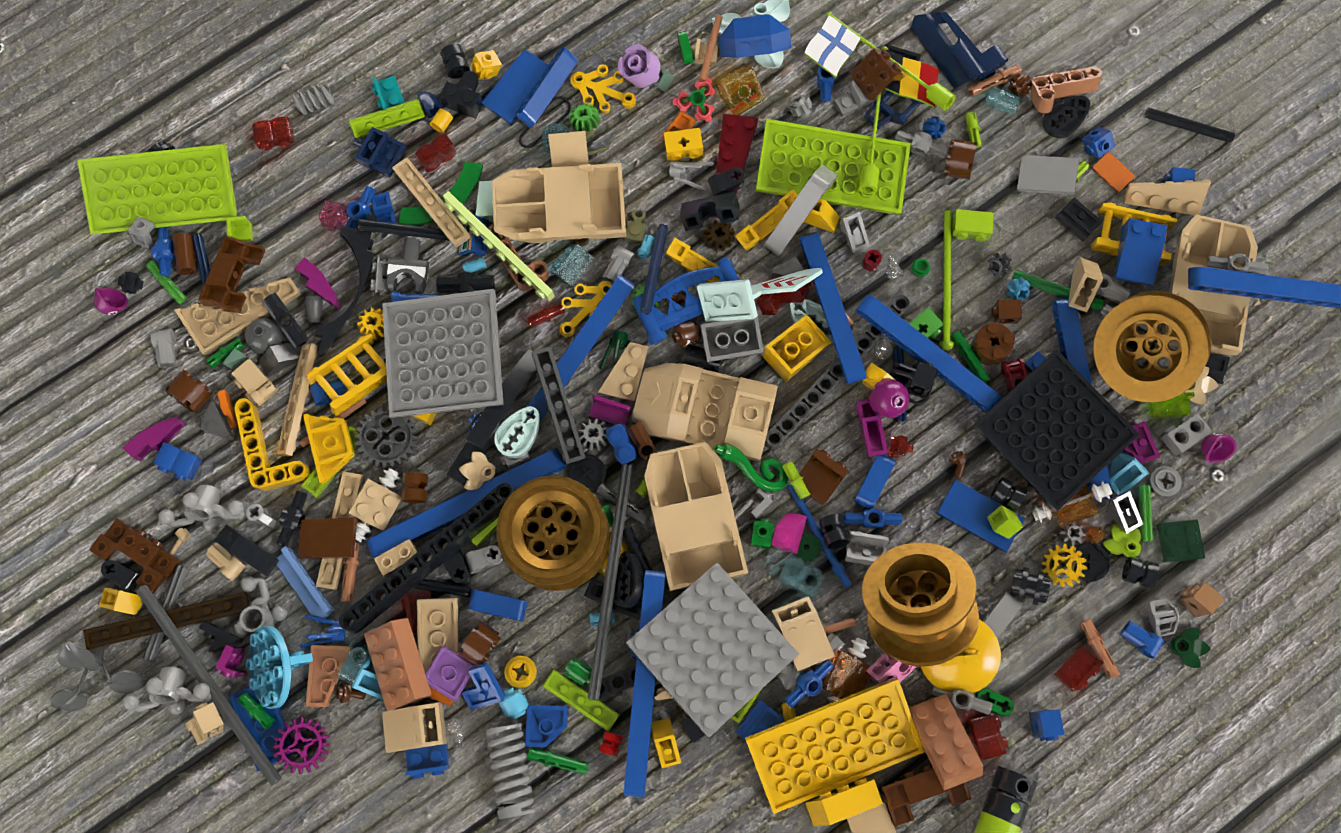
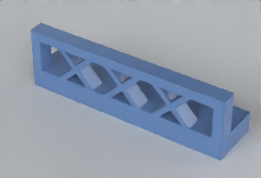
M286 546L282 548L283 554L277 557L279 559L277 566L310 614L326 619L336 611L320 588L316 587L315 581L294 551Z

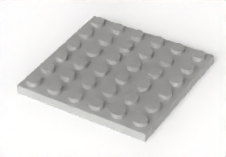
M494 289L382 303L389 417L396 418L504 405Z
M718 563L714 564L626 642L627 646L707 738L715 733L799 655L794 647Z

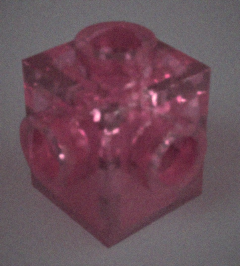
M325 200L323 210H320L319 220L326 230L333 232L340 230L341 226L346 225L348 221L347 208L343 203Z

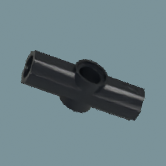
M461 272L458 275H438L436 278L437 292L465 293L488 289L495 290L494 275H474L468 272Z
M276 292L262 300V303L272 315L276 324L282 329L295 349L309 340ZM283 316L290 317L288 325L281 324Z

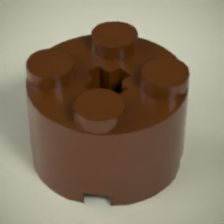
M951 139L944 175L970 180L977 143Z
M991 322L983 326L974 336L971 342L972 350L981 364L989 366L1000 364L1012 352L1015 337L1004 325Z
M183 369L166 387L165 392L171 397L174 395L179 404L192 413L197 414L212 397L213 393L208 389L207 385L200 380L196 381L189 372Z
M481 620L477 622L479 628H473L461 646L464 651L460 650L457 655L475 666L487 661L490 656L487 652L490 648L494 649L501 639L498 636V631Z

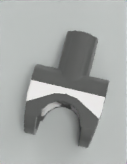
M405 238L402 258L390 257L387 270V284L390 292H395L403 279L412 278L416 283V293L423 294L428 280L429 261L419 259L420 240Z

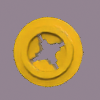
M516 656L510 659L505 667L507 682L516 688H525L531 685L536 678L537 669L535 663L526 656ZM525 664L524 671L529 675H521L518 679V673L513 668L520 669Z

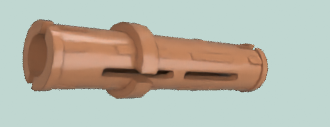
M1015 64L1006 70L1001 69L997 74L972 86H968L969 94L971 97H975L1001 83L1006 84L1016 74H1022L1021 67Z
M355 543L354 558H345L343 560L344 575L340 602H353L357 565H359L358 550L360 543Z
M1092 619L1081 622L1079 625L1088 639L1087 643L1094 650L1108 679L1120 675L1118 668L1104 645L1103 637L1101 634L1099 635Z

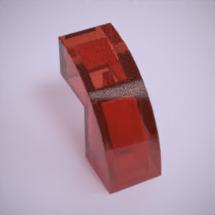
M805 284L793 292L761 294L756 302L762 315H776L783 303H803L810 290L808 285Z

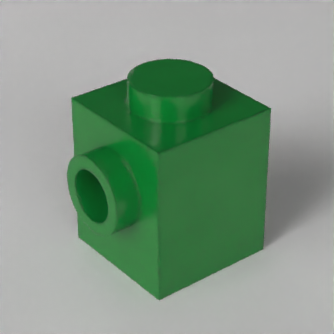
M758 519V521H754L750 547L770 549L774 527L770 520Z

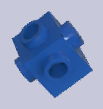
M1101 127L1091 131L1082 139L1086 154L1097 158L1104 156L1116 146L1112 131Z

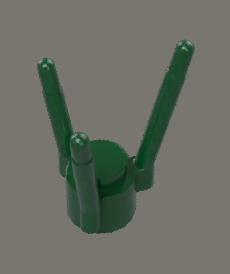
M614 331L613 338H610L608 348L600 365V370L604 368L612 347L615 348L613 359H617L619 350H623L624 347L628 346L631 342L628 340V333Z

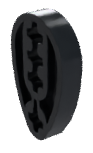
M1073 96L1053 104L1052 111L1045 113L1043 116L1042 124L1045 131L1050 136L1060 139L1072 135L1085 120L1090 108V100L1085 96ZM1078 104H1084V107L1081 106L1078 109H1075ZM1065 114L1071 115L1064 122H1060L1057 127H1051V124H1056L1057 120H1061Z
M625 551L619 558L613 602L618 606L631 608L639 601L642 595L644 578L637 556Z

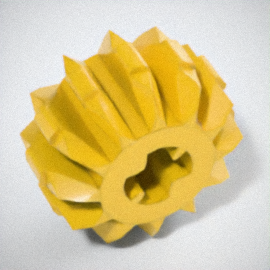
M371 307L370 312L364 310L365 315H359L361 321L357 323L360 333L365 334V336L371 333L374 340H377L378 335L384 337L382 309L379 308L375 311Z

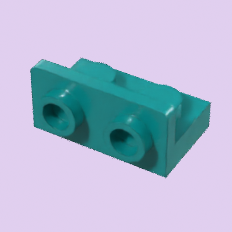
M395 76L377 81L376 77L372 78L374 85H371L374 95L379 96L380 100L377 103L380 110L405 103Z

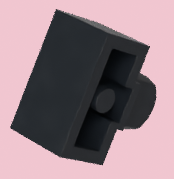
M473 71L464 72L458 85L446 82L439 96L443 107L475 119L477 118L482 107V98L480 93L475 92L479 85L476 73Z
M894 362L890 375L907 381L905 387L909 394L924 399L931 389L938 368L933 367V364L929 362H919L917 366L913 367Z

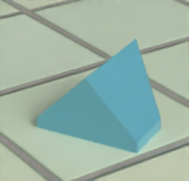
M1120 453L1110 462L1108 471L1111 488L1117 495L1129 490L1149 474L1136 458Z
M370 657L361 667L352 688L383 700Z

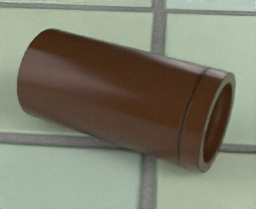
M186 233L176 234L172 237L177 273L180 275L194 274L196 272L192 236Z

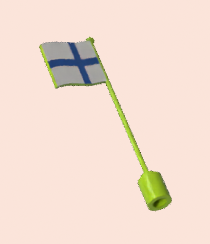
M828 12L826 14L827 20L822 29L809 42L805 55L836 78L840 68L853 54L860 40L872 49L878 48L834 17L832 12ZM900 65L903 72L927 89L928 100L943 111L951 107L956 95L939 83L927 85Z

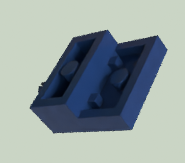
M374 127L371 128L364 141L357 138L353 140V145L360 147L355 156L358 164L389 178L394 172L392 167L399 163L407 149L406 144L391 138L389 134Z

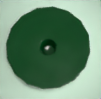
M803 533L798 552L794 555L804 562L815 560L821 552L820 540L811 533Z

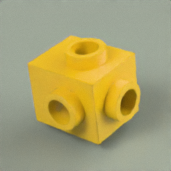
M494 50L475 54L470 66L472 71L478 76V80L497 76L502 64Z

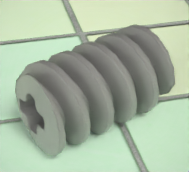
M327 82L326 88L319 84L320 90L313 86V93L306 89L305 96L301 91L299 92V98L292 94L299 112L301 111L306 115L307 109L310 112H314V106L320 110V104L324 107H327V101L331 105L334 104V98Z

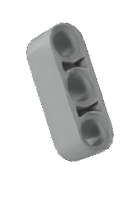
M1005 591L982 621L991 628L998 639L1019 611L1022 603Z

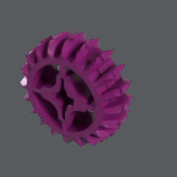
M304 717L300 718V724H297L296 719H292V727L285 723L284 725L287 730H278L282 737L275 736L274 740L280 741L279 745H273L274 749H279V752L274 753V757H282L277 761L278 764L286 762L283 766L284 770H287L291 765L290 773H294L296 768H298L299 774H303L304 767L310 773V765L313 764L317 769L319 765L316 761H325L320 756L321 754H329L327 750H323L324 747L330 746V743H324L323 741L328 739L329 735H321L326 730L324 727L317 730L320 725L318 721L311 726L313 722L311 718L308 719L307 724H305ZM300 729L312 730L317 737L304 739ZM294 732V743L285 748L288 736ZM301 740L304 743H308L306 746H304L303 751H301V749H296V746L299 745V741ZM319 743L317 753L309 760L308 751L310 747ZM298 752L303 763L292 762L287 757V754Z

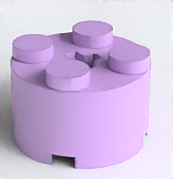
M637 44L627 48L625 55L619 59L618 69L620 74L637 88H644L652 83H656L660 72L659 59L642 45Z

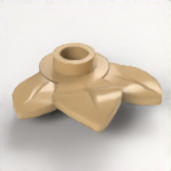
M1205 367L1197 381L1185 391L1189 400L1194 403L1206 404L1205 393L1218 387L1217 382L1207 376L1209 367Z
M472 452V462H468L459 468L460 472L468 479L464 486L467 490L480 488L484 481L491 480L495 475L494 465L488 462L486 456L481 452Z

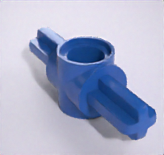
M819 66L817 85L820 88V100L827 102L831 100V87L834 86V76Z
M366 186L359 201L355 200L349 203L347 206V216L350 218L345 227L356 229L359 219L367 220L368 214H371V207L368 205L376 192L375 189Z
M159 227L157 230L158 240L155 242V246L151 247V253L153 258L159 263L160 275L169 277L171 274V262L174 261L175 257L173 242L169 240V229L167 227Z
M875 508L863 510L862 513L844 514L846 524H862L863 527L869 529L883 528L884 525L902 524V514L884 513L883 510ZM874 514L878 518V522L871 523L868 516Z
M825 660L814 671H802L797 676V688L785 698L788 706L794 707L805 695L809 697L820 693L823 684L822 679L834 667L829 660Z

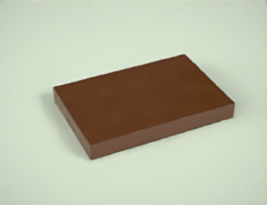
M357 518L301 520L298 559L354 558Z

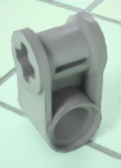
M490 545L465 554L470 574L484 571L489 567L502 563L504 560L499 547L496 545ZM493 551L498 553L496 559L490 557L493 555Z

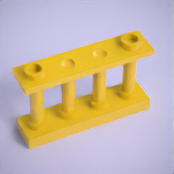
M1110 202L1103 203L1097 213L1105 215L1101 237H1097L1093 241L1091 250L1118 256L1120 240L1115 241L1109 238L1112 217L1123 219L1122 226L1131 218L1167 225V229H1171L1177 223V219L1171 218L1169 215H1157L1116 206V204ZM1164 248L1159 266H1165L1171 260L1172 253L1166 252Z
M371 333L367 336H361L355 344L320 367H314L307 374L308 383L312 385L317 381L332 399L330 407L335 416L387 382L386 363L371 346L374 344ZM365 350L378 365L379 371L375 374H370L357 359V354ZM348 360L364 378L363 382L358 385H354L339 367ZM332 371L348 389V392L342 396L338 395L324 378V376Z

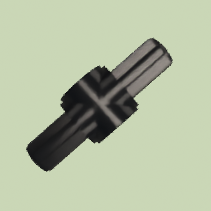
M297 491L291 507L283 509L279 518V524L283 526L277 540L279 546L288 547L294 530H300L301 520L305 519L302 509L308 496L307 493Z

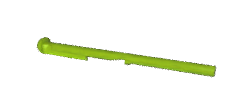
M950 210L944 211L943 341L939 342L940 348L946 351L954 346V342L950 341L952 217Z

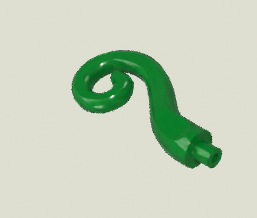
M723 443L722 446H715L714 452L719 453L720 458L736 464L744 475L761 490L777 492L787 485L788 477L783 469V464L779 460L766 458L760 464V473L765 479L771 480L774 477V474L769 471V466L777 471V481L770 482L763 479L755 471L744 453L738 448Z

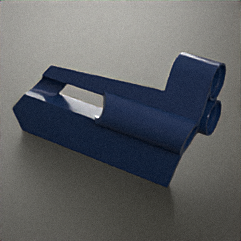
M947 12L915 15L911 28L954 89L977 78L981 80L989 78L996 73L995 70L1008 62V58L999 45H994L984 53H981ZM947 23L958 38L954 45L939 24Z

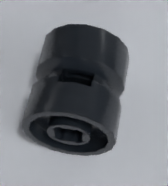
M450 44L441 50L440 54L449 78L458 79L462 77L464 72L470 71L465 53L460 44Z
M1002 477L995 486L990 499L999 504L1003 502L1006 508L1016 512L1022 504L1027 490L1018 485L1013 487L1011 481Z
M842 514L828 515L819 520L821 532L825 534L823 539L827 549L842 548L851 542L849 533L845 529L846 523Z
M1130 556L1125 561L1122 580L1132 584L1139 582L1140 586L1153 588L1158 580L1159 565L1150 561L1143 563L1141 559Z

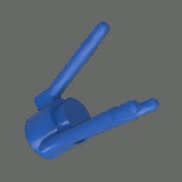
M305 615L307 619L330 624L332 627H328L327 634L307 636V639H328L300 645L301 649L309 648L311 645L345 641L346 630L340 627L339 621Z

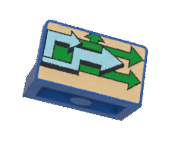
M474 215L487 228L489 227V220ZM461 222L471 238L459 246L458 254L472 253L481 257L487 254V246L483 243L484 239L480 235L478 237L475 236L470 230L471 226L467 223L464 225Z

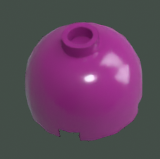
M882 379L877 382L873 393H870L869 399L872 410L886 418H894L903 414L910 402L907 388L899 381L893 379Z

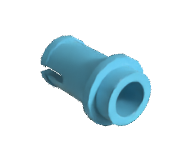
M644 236L642 245L637 250L639 258L647 260L648 257H651V249L655 241L653 236Z
M483 257L470 262L465 261L462 264L464 272L468 273L487 268Z
M614 611L611 612L610 626L611 623H615ZM590 613L591 626L599 624L600 613Z

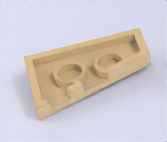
M630 342L598 393L635 402L649 347Z

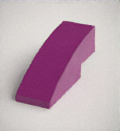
M304 257L295 269L308 280L305 285L314 294L321 296L323 300L340 311L342 307L333 287L322 272Z
M870 399L857 401L855 408L868 457L888 454L881 415L879 416V414L872 410Z
M178 417L162 421L142 431L129 441L123 449L134 459L141 462L153 449L159 451L163 442L168 444L187 423Z

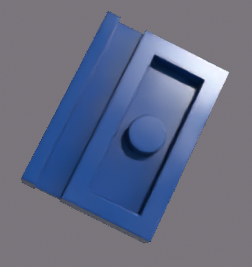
M759 700L735 732L745 739L748 736L780 724L784 718L762 700Z

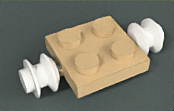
M388 468L387 471L383 469L385 476L379 477L382 485L366 479L348 511L350 515L362 520L361 523L357 522L355 540L359 542L362 539L367 540L364 536L366 533H371L370 528L367 527L369 524L384 531L401 501L400 495L388 490V487H396L394 484L396 479H401L398 477L399 473L393 469Z

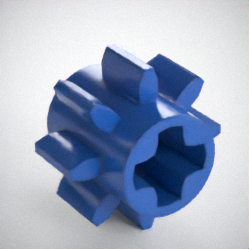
M939 116L927 118V121L923 124V132L929 134L933 140L941 138V135L945 133L946 125L944 121H940Z

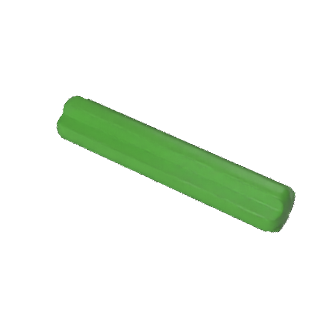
M154 260L146 264L149 271L178 304L181 305L187 301V297L169 277L160 275L159 265Z
M1140 485L1138 487L1139 515L1143 523L1140 526L1141 542L1153 541L1150 485Z

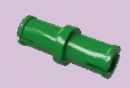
M236 338L227 346L220 347L218 352L205 360L214 369V367L225 361L233 349L240 351L245 347Z
M248 692L242 694L239 700H237L249 712L248 715L251 718H255L264 729H268L275 722V719L263 709L264 707L261 703L258 704Z

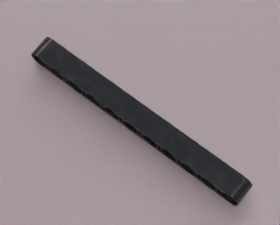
M508 483L498 485L346 610L339 618L340 627L353 634L363 630L499 517L504 503L515 489ZM510 491V494L504 497L505 493ZM495 504L493 509L489 510V507ZM479 517L478 521L473 523L474 519ZM464 529L463 533L458 536L459 531ZM448 542V545L443 549V545ZM432 555L431 560L427 561L428 557ZM417 567L416 572L412 574V570ZM401 580L400 585L396 587L398 581ZM369 606L368 612L365 613L366 608ZM354 619L353 624L349 626L350 621Z

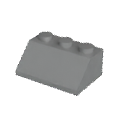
M758 317L754 319L719 321L701 324L700 326L707 362L764 353Z

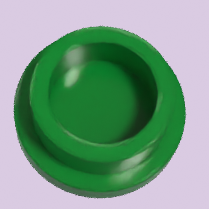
M925 259L915 260L911 267L913 274L918 277L928 275L931 268L929 262Z

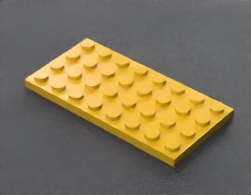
M897 677L745 738L773 814L924 753Z

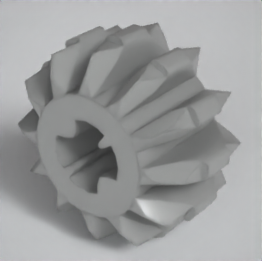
M588 419V425L581 424L584 430H578V434L581 435L579 439L580 442H583V448L589 445V451H593L594 446H596V449L599 451L601 450L600 444L604 447L607 446V443L604 441L608 440L606 435V429L608 428H604L605 422L599 424V420L595 419L594 423H592ZM592 432L595 434L597 432L598 437L593 436L591 438L590 433Z

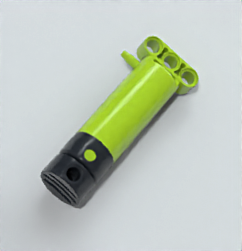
M998 766L991 786L996 789H989L974 833H1020L1029 809V804L1024 801L1031 803L1038 783L1017 772Z

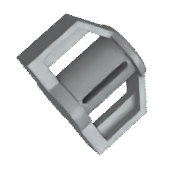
M243 502L244 511H246L245 514L249 520L257 524H266L272 528L278 523V521L270 517V512L267 508L261 507L259 504Z
M1167 598L1147 601L1148 618L1154 634L1159 637L1175 634L1180 620L1177 608ZM1168 604L1170 607L1164 610H1155V606ZM1173 622L1169 628H1159L1161 624Z

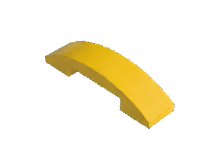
M794 189L781 198L776 206L751 226L748 225L735 235L746 251L772 234L798 196Z
M677 238L673 239L665 253L689 272L718 266L691 250V246ZM713 276L711 280L707 279L705 281L715 283L719 282L720 279L717 276Z

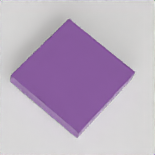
M443 645L425 675L430 687L456 702L471 678L468 670L475 665Z

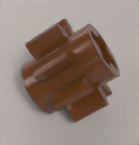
M1018 73L1012 77L1009 90L1014 96L1021 95V97H1024L1031 90L1032 81L1028 75L1020 76Z

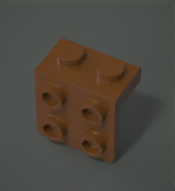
M874 48L850 74L852 80L869 100H875L892 81H901L905 77L901 72L902 68L896 62L893 63L890 59L891 55L885 49Z
M816 449L799 474L801 477L803 476L802 480L810 493L809 496L821 505H824L849 471L846 470L847 467L840 461L835 462L832 460L830 454L825 450Z

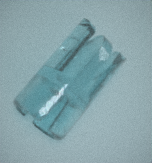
M992 86L987 94L985 103L1007 113L1015 114L1021 98Z

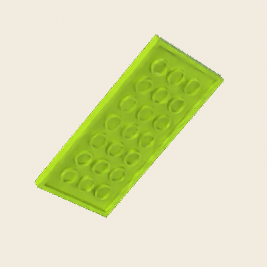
M766 119L755 191L785 196L794 189L799 195L811 176L824 165L838 176L820 199L826 200L829 204L901 215L911 143L876 137L873 165L880 170L878 189L875 194L867 195L859 191L861 168L869 164L872 136Z
M226 144L77 160L90 235L128 231L138 217L153 222L154 228L226 221V218L238 217Z

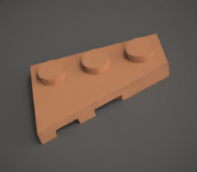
M311 645L310 653H312L313 662L309 663L306 707L329 706L353 648L352 646Z

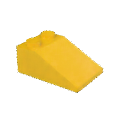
M806 314L767 344L764 348V353L760 355L786 383L832 342Z

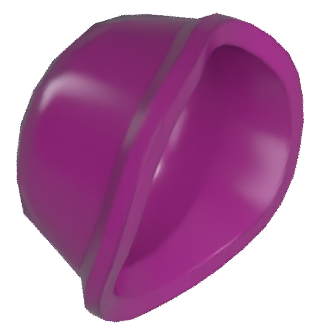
M95 288L93 305L99 312L106 315H115L126 308L128 298L124 293L113 288Z
M1221 433L1210 434L1201 444V451L1207 463L1223 462L1229 459L1237 449L1235 440L1230 435H1223Z

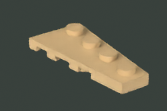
M1207 179L1196 182L1188 180L1177 183L1168 181L1158 184L1154 182L1130 183L1123 201L1125 204L1195 216L1200 213L1211 181Z

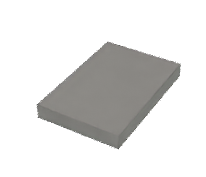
M1022 155L1017 191L1074 195L1079 158Z

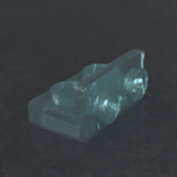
M579 244L569 245L563 252L565 254L561 260L558 259L552 266L551 274L559 277L569 287L575 284L595 259Z

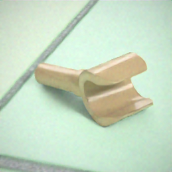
M180 528L176 531L175 535L179 539L169 552L170 554L174 555L179 546L190 539L191 535L186 528Z

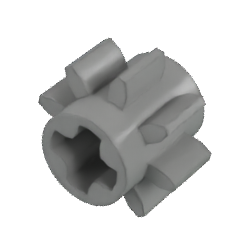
M803 95L793 98L789 109L792 116L797 115L799 118L808 116L811 113L812 102L809 97L805 99Z
M1074 521L1070 523V527L1067 524L1062 525L1064 531L1059 532V535H1062L1063 538L1062 543L1067 542L1070 547L1074 546L1075 542L1078 545L1081 544L1082 540L1080 538L1086 536L1081 530L1083 526H1075ZM1071 531L1074 532L1073 537L1070 536Z

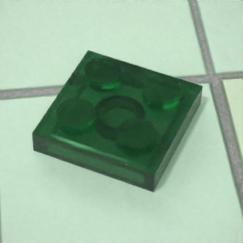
M1198 519L1156 524L1164 563L1205 558Z

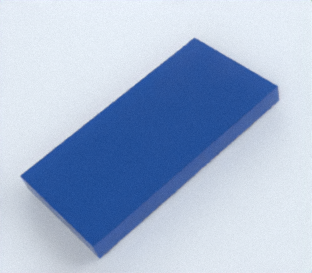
M524 49L482 101V106L509 124H512L517 118L515 116L516 111L548 64Z
M957 480L953 482L937 512V515L1005 553L1008 552L1017 535L1016 533L1007 539L994 532L987 517L1001 505ZM1017 514L1022 524L1025 518Z
M247 687L229 695L235 712L272 765L277 763L282 757H274V753L279 752V749H274L273 745L280 744V741H276L274 738L275 736L282 737V734L278 732L279 729L287 730L280 707L274 709L263 708L275 719L271 727L264 729L237 702L242 694L248 692L258 704L261 703L254 690ZM290 735L286 740L285 748L293 744ZM297 752L287 754V757L297 754ZM254 762L257 771H260V769L258 768V766H257L256 763Z

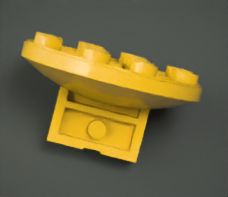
M979 619L976 635L964 651L945 663L934 666H921V669L926 678L938 689L953 692L955 688L975 693L985 688L997 674L1001 660L1000 646L991 628Z

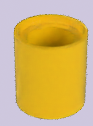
M440 108L431 120L430 126L436 131L444 133L453 120V116Z

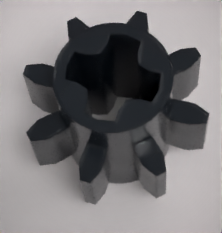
M995 253L993 258L988 260L990 263L988 270L993 272V276L998 273L1004 276L1007 274L1006 271L1012 269L1010 266L1012 259H1009L1006 253L1001 256L999 253Z
M125 272V275L119 276L117 285L121 286L122 292L136 294L139 289L142 290L144 281L139 278L140 275L137 273Z

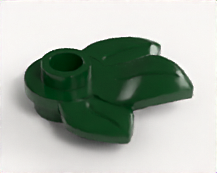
M1187 628L1182 632L1181 636H1175L1170 642L1171 651L1175 655L1180 656L1183 664L1191 668H1200L1199 657L1211 650L1204 641L1198 639L1200 635V629ZM1178 642L1182 644L1181 650L1177 647Z

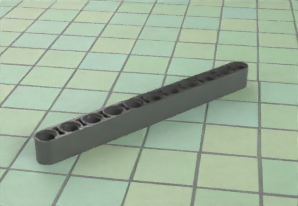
M897 295L887 307L902 318L910 306V301L905 295ZM896 303L903 304L904 308H898ZM871 324L855 339L861 360L885 336L880 331L879 335L872 334L871 329L876 328ZM864 342L867 348H861L858 343ZM838 358L770 429L765 440V445L768 449L777 450L843 381L845 378L843 371L842 375H836L833 372L834 369L842 371ZM827 382L830 388L824 389L820 383ZM813 395L817 398V402H810L807 397ZM801 409L805 415L798 416L795 414V410ZM785 422L790 423L792 428L785 430L782 424ZM776 436L779 442L772 444L769 441V437Z

